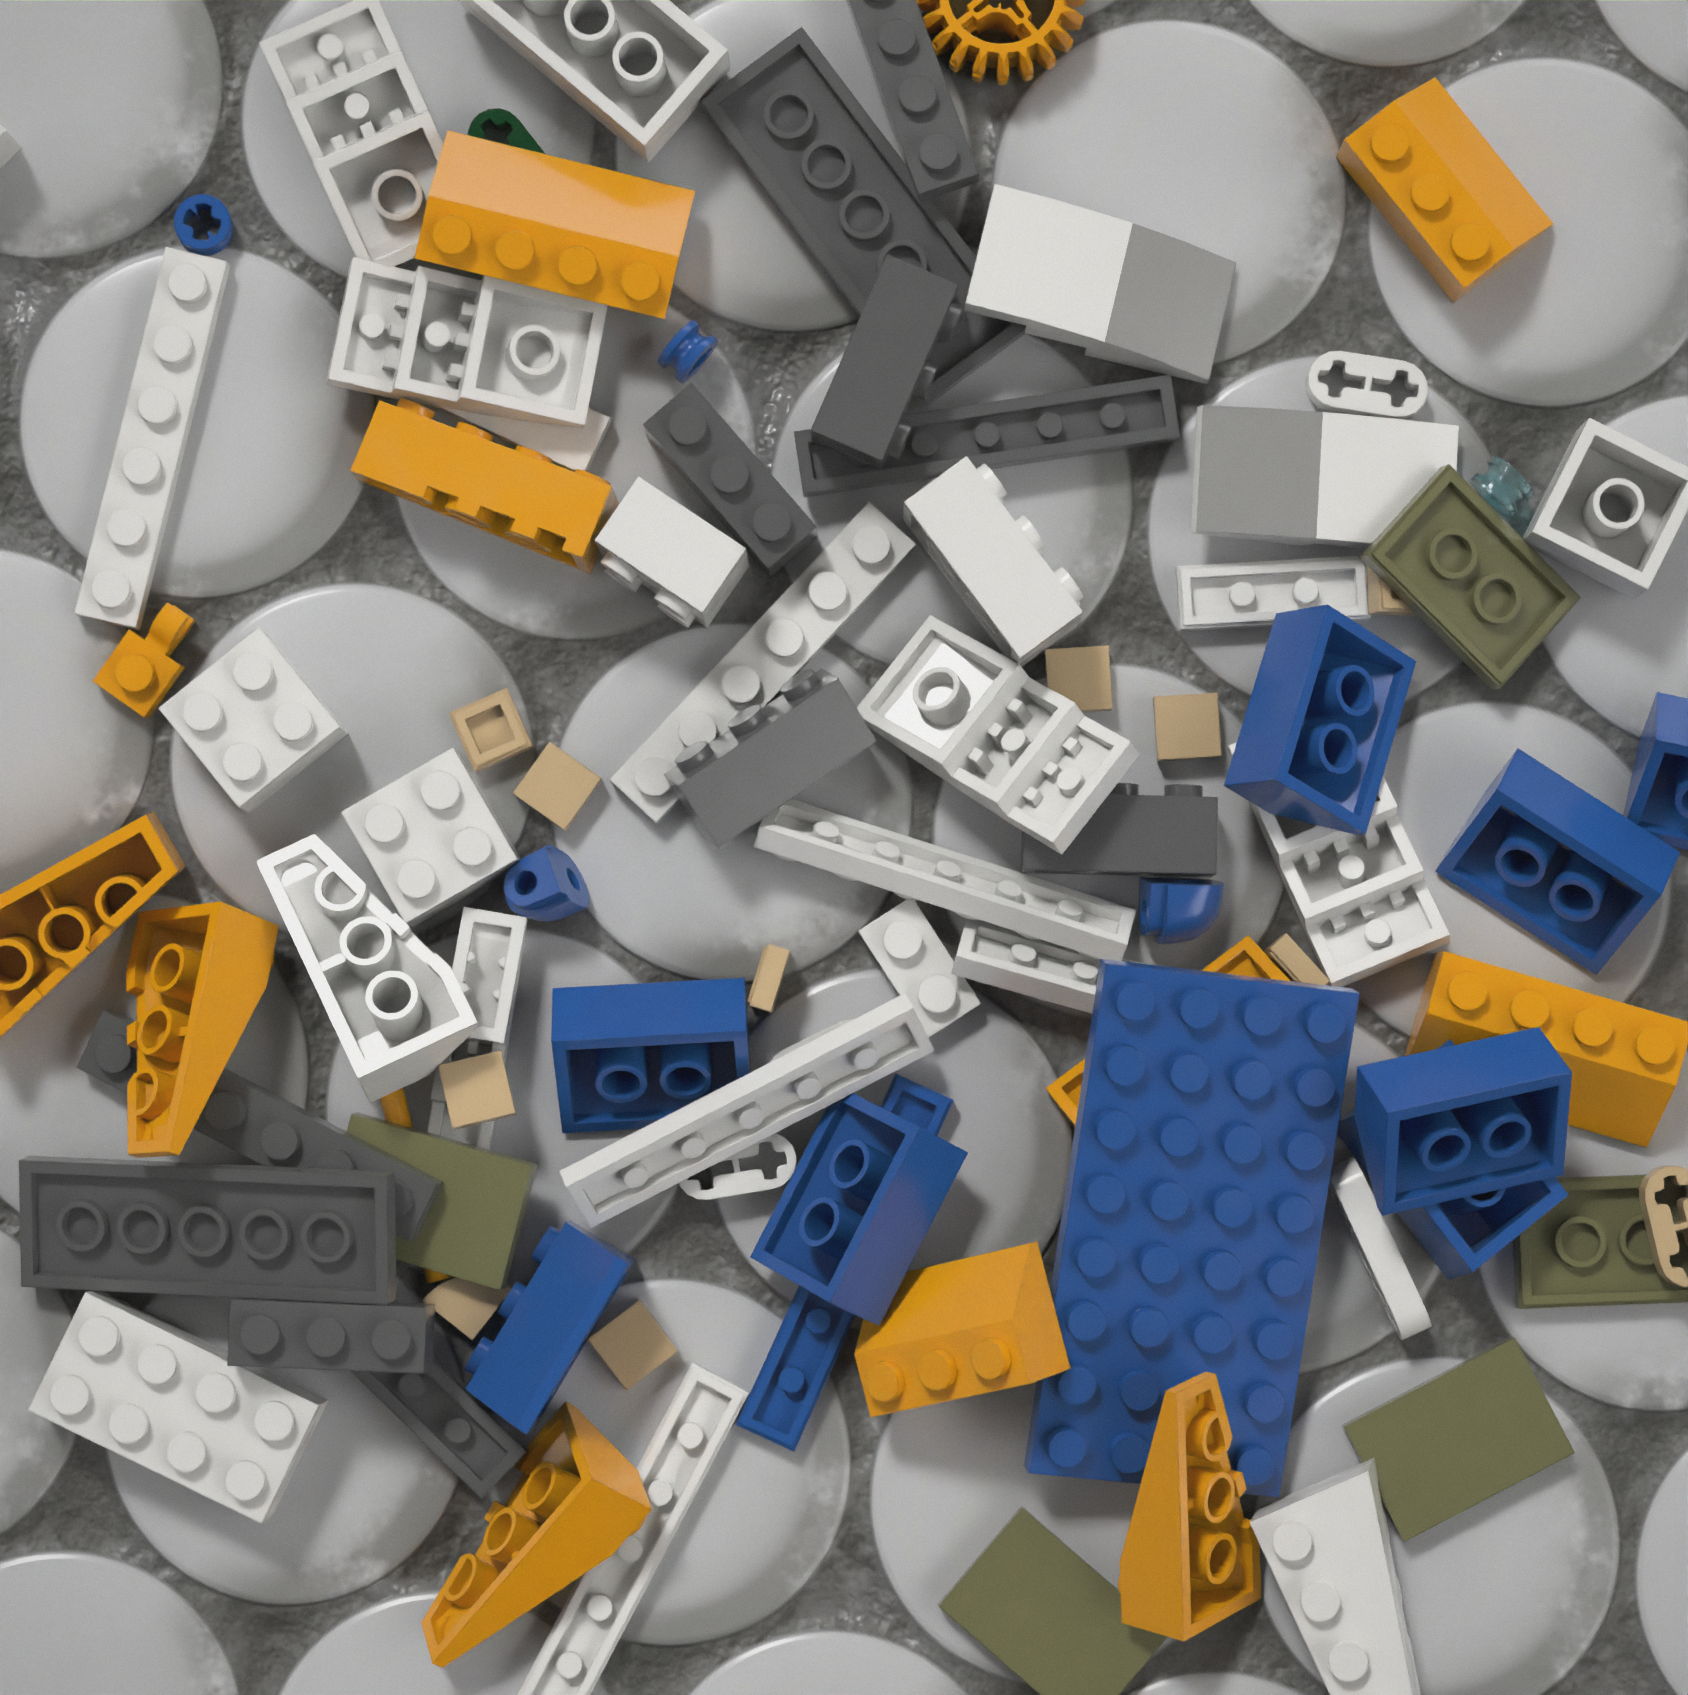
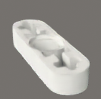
M1350 1157L1333 1165L1329 1190L1394 1330L1399 1338L1404 1340L1430 1328L1432 1325L1426 1308L1385 1219L1377 1208L1375 1198L1358 1163L1353 1157Z

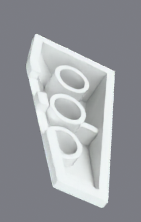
M315 834L256 861L369 1103L429 1076L438 1065L479 1027L451 967L437 953L434 954L411 932L410 927L368 890L366 884Z

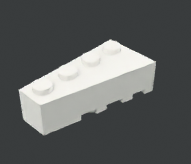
M1374 1458L1258 1508L1250 1524L1329 1694L1421 1695L1411 1641L1408 1636L1403 1612L1401 1589L1398 1577H1396L1390 1547V1534L1386 1514L1383 1511Z

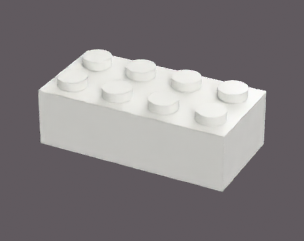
M458 0L464 8L648 163L700 105V101L713 90L730 70L728 49L670 0Z
M105 1291L85 1292L28 1410L240 1514L263 1523L273 1516L328 1400L261 1367L227 1366L228 1351Z

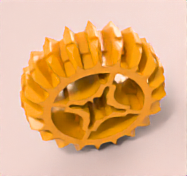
M916 0L920 10L930 12L923 17L928 34L940 32L932 41L935 54H944L953 48L955 51L949 61V68L953 72H958L967 61L974 63L972 80L976 83L982 82L986 68L997 69L996 81L1001 86L1007 85L1009 68L1017 67L1023 81L1031 80L1034 73L1031 61L1033 59L1047 70L1052 69L1055 66L1056 58L1050 47L1059 51L1069 52L1072 48L1073 39L1065 30H1080L1084 18L1083 15L1072 8L1084 5L1086 1L1052 0L1053 9L1046 22L1037 30L1031 22L1032 13L1025 4L1026 0H1012L1011 7L1007 9H1001V3H999L998 8H994L989 4V0H973L967 5L966 13L958 19L955 18L951 10L949 0ZM988 29H999L1005 31L1014 41L1018 39L1020 41L997 44L983 41L975 36Z

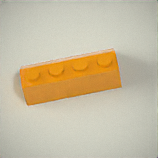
M447 130L427 199L415 259L665 319L695 190Z
M1442 951L1433 954L1405 1056L1434 1050L1450 1039L1454 1045L1539 1027L1572 1071L1568 1125L1647 1148L1677 1085L1688 1045V1021L1450 952Z

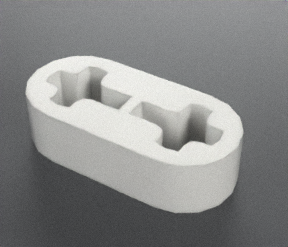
M1330 351L1319 356L1310 367L1305 379L1306 392L1310 401L1319 409L1332 413L1407 420L1413 417L1423 406L1428 394L1427 380L1423 372L1414 364L1403 360L1345 351ZM1332 366H1338L1342 368V378L1349 381L1362 382V388L1345 387L1338 397H1331L1328 395V385L1318 382V376H1326ZM1395 376L1404 377V387L1408 390H1413L1414 397H1407L1400 407H1395L1391 405V395L1384 392L1371 391V384L1387 386L1390 385Z
M775 1133L720 1161L732 1160L734 1173L714 1177V1188L709 1190L702 1189L699 1180H689V1178L680 1182L679 1185L687 1195L703 1200L774 1189L784 1185L791 1178L797 1165V1155L790 1141L786 1137ZM771 1142L774 1151H785L787 1164L777 1167L776 1178L765 1179L762 1169L741 1171L739 1159L758 1155L760 1153L759 1144Z

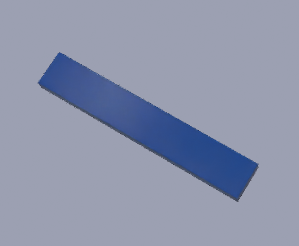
M895 1073L880 1107L938 1136L954 1100ZM799 1286L736 1425L794 1452L856 1315L827 1302Z

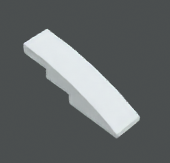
M463 907L452 971L479 1027L441 1064L501 1050L506 1065L527 917ZM437 1067L431 1094L433 1103L427 1132L491 1150L496 1120L457 1130L452 1129L439 1068Z

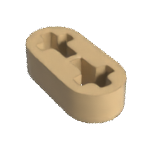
M1659 1166L1648 1172L1642 1179L1639 1187V1202L1650 1249L1659 1275L1669 1283L1688 1287V1276H1686L1684 1269L1671 1266L1670 1255H1675L1679 1252L1676 1231H1683L1685 1243L1688 1246V1169L1680 1166ZM1670 1176L1673 1185H1684L1686 1189V1197L1677 1200V1210L1680 1218L1678 1222H1673L1671 1209L1668 1204H1659L1655 1200V1192L1664 1189L1663 1178Z

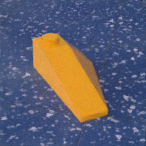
M221 901L139 912L126 971V992L136 995V1021L127 1025V1045L137 1049V1072L133 1074L127 1084L128 1155L136 1158L180 1155L267 987L269 972L274 963V947L279 925Z
M1205 1371L1165 1391L1119 1562L1118 1589L1121 1595V1623L1181 1641L1190 1639L1261 1599L1260 1544L1251 1527V1519L1244 1518L1239 1499L1247 1490L1243 1473L1232 1470L1227 1451L1233 1436L1215 1373Z
M566 1401L526 1447L528 1451L516 1463L515 1467L524 1473L505 1505L494 1500L484 1519L489 1522V1525L475 1555L467 1553L459 1558L423 1618L421 1625L432 1664L441 1668L445 1667L611 1557L628 1536L634 1535L641 1528L646 1516L652 1510L638 1470L575 1406Z

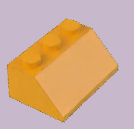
M1436 77L1387 105L1346 137L1336 155L1338 161L1453 303L1553 225V222Z
M1037 1241L907 1271L880 1325L878 1326L863 1319L854 1353L870 1417L1027 1385L1071 1369Z

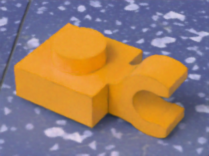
M166 603L154 619L146 638L130 629L126 632L93 682L142 717L149 719L185 668L170 657V655L189 632L195 619L175 605L172 606Z

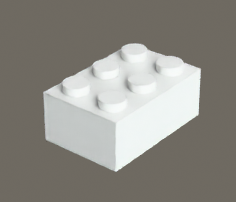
M966 456L904 501L903 521L1000 652L1023 667L1077 627L1083 613L1079 601L1084 596L1075 581L1063 567L1053 572L1042 558L1041 549L1045 547V543L1030 521L1024 515L1014 520L1004 507L1005 503L1002 498L1007 493L992 470L985 463L976 469Z

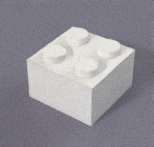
M1588 418L1576 430L1523 539L1534 550L1635 599L1649 589L1688 511V467Z
M639 476L595 539L603 557L600 563L606 568L604 570L606 574L635 593L641 584L656 593L654 600L659 603L657 607L687 628H689L694 619L708 628L750 566L745 547Z
M259 627L158 708L238 808L248 813L255 810L349 734L272 638Z
M454 748L449 749L341 812L403 921L412 927L506 874L510 867L521 860L461 754Z

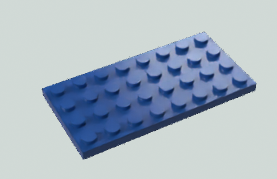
M1100 959L1050 1289L1071 1369L1036 1381L1024 1467L1028 1473L1141 1484L1165 1391L1206 1371L1215 1373L1218 1379L1233 1436L1227 1454L1231 1469L1243 1473L1247 1489L1243 1494L1279 1497L1359 992L1353 988Z

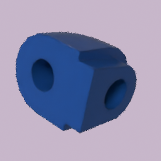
M550 844L522 858L510 867L505 875L503 888L505 901L513 912L519 916L527 917V919L543 922L556 921L588 908L590 904L587 885L578 867L565 852Z
M1140 877L1138 920L1142 936H1154L1157 944H1175L1191 941L1209 930L1219 915L1224 883L1217 880L1200 878Z

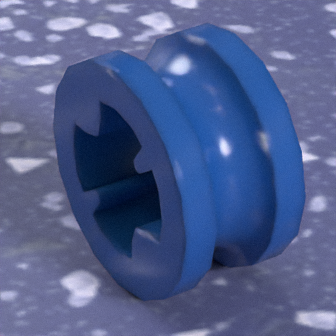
M197 194L185 199L178 206L174 215V228L181 244L191 253L203 256L219 253L229 244L233 235V222L226 206L219 199L211 195ZM201 210H210L214 222L221 225L218 233L215 235L210 231L207 232L209 236L207 240H197L193 228L187 225L192 215L197 220L200 219L198 212Z
M691 320L678 331L657 361L663 369L668 366L673 367L677 372L675 379L681 384L688 381L701 368L718 344V340L713 335L704 337L699 333L700 324L695 320Z

